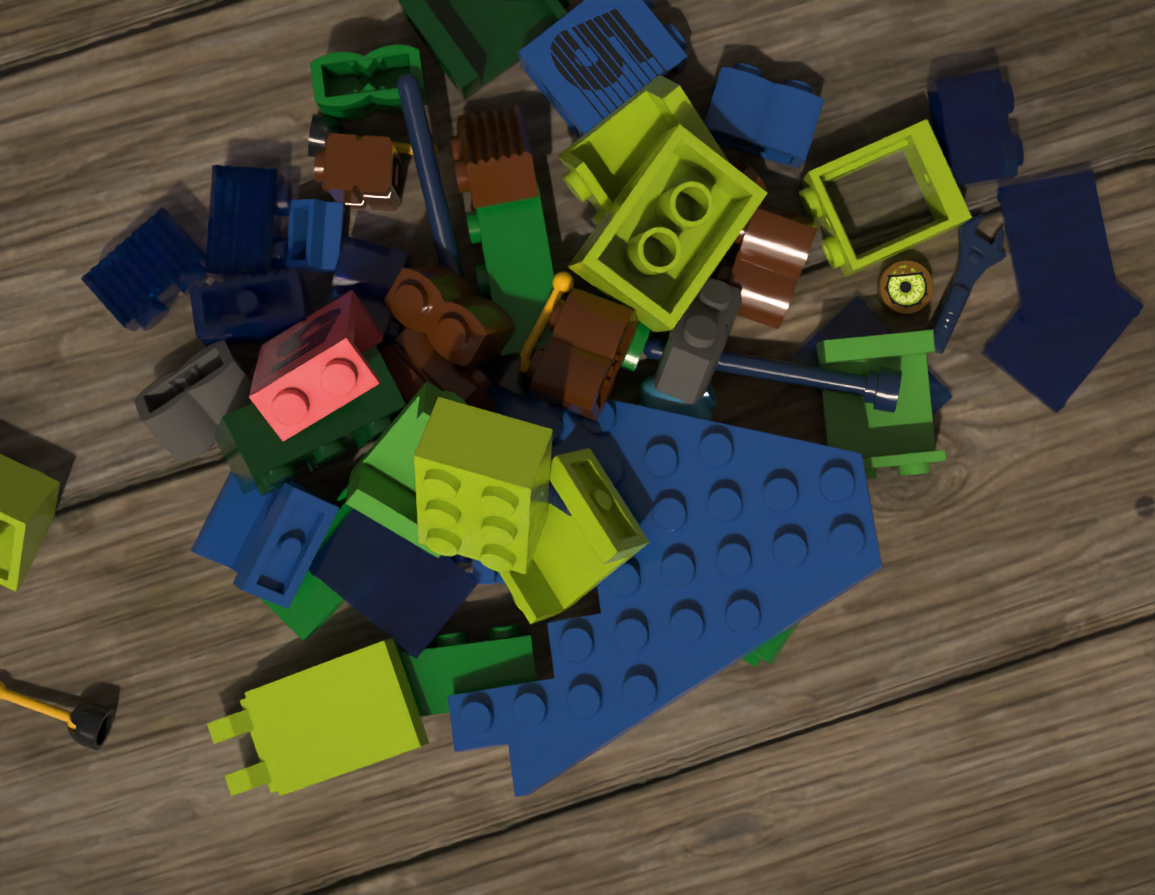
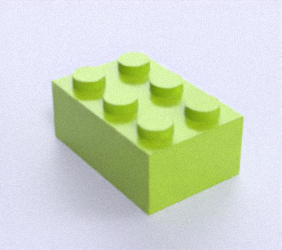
M678 124L661 134L568 265V268L615 303L634 309L638 320L652 331L673 330L768 193L686 128Z
M438 397L414 453L419 543L426 545L433 552L443 556H455L458 554L481 561L484 566L497 572H510L512 570L526 575L547 519L553 429Z

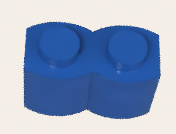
M734 63L732 68L721 67L703 120L717 144L750 152L778 164L800 168L806 161L825 99L814 95V88L801 81L788 79L784 80L783 85L772 83L762 78L764 73L760 69L748 64Z

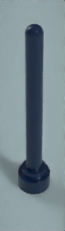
M405 73L398 78L397 88L439 264L451 268L465 279L419 81L413 74Z
M648 339L643 349L644 355L649 359L660 361L667 340ZM723 350L715 371L862 396L863 402L873 404V410L895 413L902 378V370L880 367L879 372L869 370L868 375L725 350Z

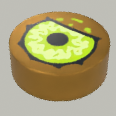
M909 260L899 261L889 266L881 274L877 283V295L883 307L889 312L901 316L911 315L920 311L929 303L933 294V280L928 270L921 264Z

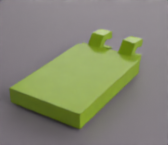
M393 638L383 640L244 692L246 698L240 700L243 711L207 723L213 744L250 732L260 763L224 775L231 796L268 784L270 793L278 791L280 797L430 743Z

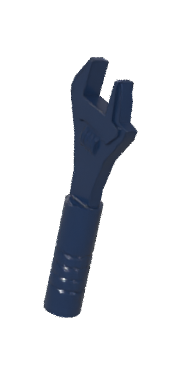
M982 214L971 218L959 226L958 229L959 258L957 272L930 329L933 330L935 352L943 354L975 282L987 268L1006 257V254L1001 250L1004 242L1003 228L997 231L991 243H988L974 233L984 217Z

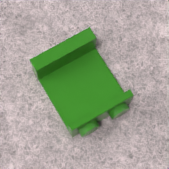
M933 330L824 340L816 344L818 367L868 375L869 370L879 372L880 367L902 370L895 413L873 410V404L863 402L862 396L821 389L826 446L861 453L867 479L877 478L876 468L897 466L898 476L931 473L930 462L946 461L945 450H936L926 357V354L935 352Z
M427 381L352 469L345 504L439 558L440 554L433 552L426 545L418 541L414 453L438 397L466 404V402L457 394L451 391H442Z

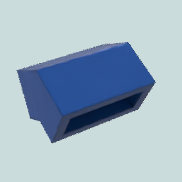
M318 199L290 200L286 267L307 272L343 274L347 207L344 203L326 202Z

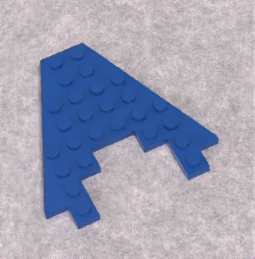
M482 372L487 378L489 377L490 373ZM490 381L493 385L485 392L497 405L494 413L553 429L551 460L560 454L587 448L592 450L650 543L597 585L601 609L600 614L547 623L555 678L448 696L454 752H467L508 745L514 794L517 797L528 796L883 569L862 454L611 399L607 400L598 420L594 421L538 400L532 391H530L527 399H524Z

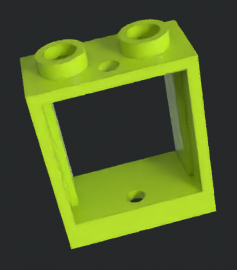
M927 119L809 171L801 181L804 189L799 191L800 200L806 214L811 220L818 218L826 238L821 240V245L829 264L833 269L840 267L845 278L958 228L972 218ZM903 151L934 221L860 255H856L825 185Z

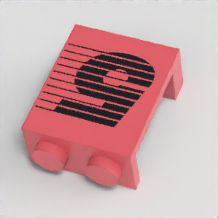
M353 290L261 345L249 398L282 441L287 440L380 384L379 377L361 352L382 342L383 332Z

